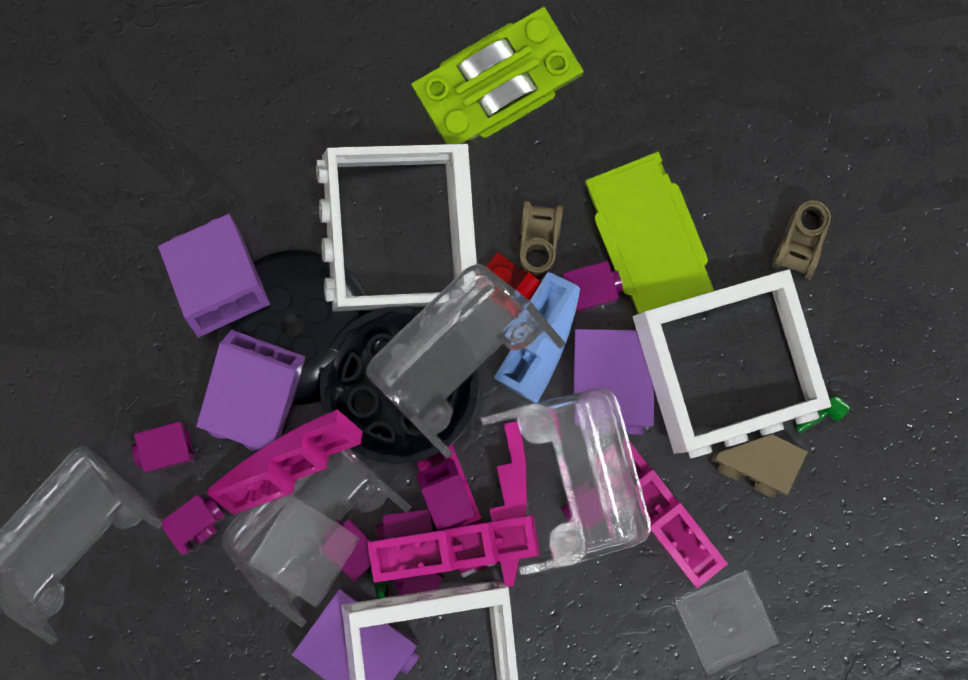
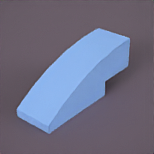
M547 272L509 333L507 339L514 346L494 376V379L507 389L536 405L555 371L570 333L580 288L576 284Z

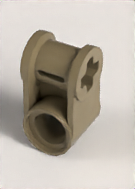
M811 200L803 203L793 211L785 234L778 245L772 267L778 269L783 266L803 273L805 279L810 280L819 262L822 244L831 221L830 211L826 205L819 201ZM809 210L816 213L819 218V226L816 230H808L803 226L801 222L803 211Z
M524 201L519 263L522 271L526 274L530 272L537 279L544 278L547 272L552 271L556 256L557 240L560 237L563 205L547 208L532 206L529 201ZM533 250H540L546 254L548 262L542 267L531 266L526 260L528 253Z

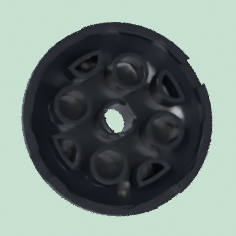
M286 250L272 253L253 262L270 305L218 328V342L220 344L231 330L306 356L291 405L316 403L321 400L320 375L323 367L335 358V369L341 375L345 362L351 352L357 354L361 359L364 351V339L358 335L351 336V331L347 334L345 342L338 352L330 349V346L350 323L372 312V310L332 311V301L326 302L324 294V279L330 278L329 262H323L322 254L306 250ZM344 267L346 297L366 296L358 280ZM293 316H300L304 321L302 332L297 336L286 335L284 323ZM356 360L352 363L350 371L358 364Z
M408 306L385 307L374 310L350 323L337 336L330 349L338 352L344 344L347 334L352 331L351 336L358 335L364 339L362 357L360 359L357 354L351 352L345 362L341 375L335 369V358L324 366L320 375V397L325 415L338 409L363 431L361 444L351 447V449L377 462L411 464L434 457L451 446L469 424L475 411L479 393V377L476 362L470 347L462 335L450 323L438 315L435 316ZM356 360L358 364L350 371L352 363ZM398 378H406L411 382L410 390L405 396L391 394V384Z

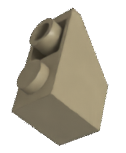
M770 434L714 453L710 461L719 464L717 472L736 481L739 480L740 476H743L755 482L752 489L774 499L776 493L788 495L808 451Z

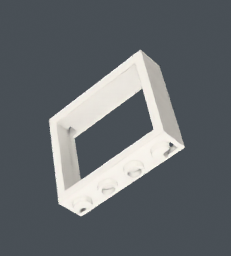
M468 144L338 147L326 149L322 155V160H317L316 174L317 182L324 183L325 199L319 200V217L321 223L327 224V238H322L321 249L323 262H329L330 278L324 279V294L326 302L332 301V311L373 310L396 306L471 305L479 300ZM446 164L455 292L346 297L337 167Z
M790 269L633 316L674 454L688 452L690 458L699 457L713 452L712 444L724 441L725 447L737 445L749 440L747 433L760 430L762 436L784 429L782 423L784 421L795 418L796 424L809 422L820 418L819 410L831 407ZM772 291L805 401L694 436L661 324Z
M499 580L342 605L350 680H365L360 628L489 607L497 680H518L509 587Z

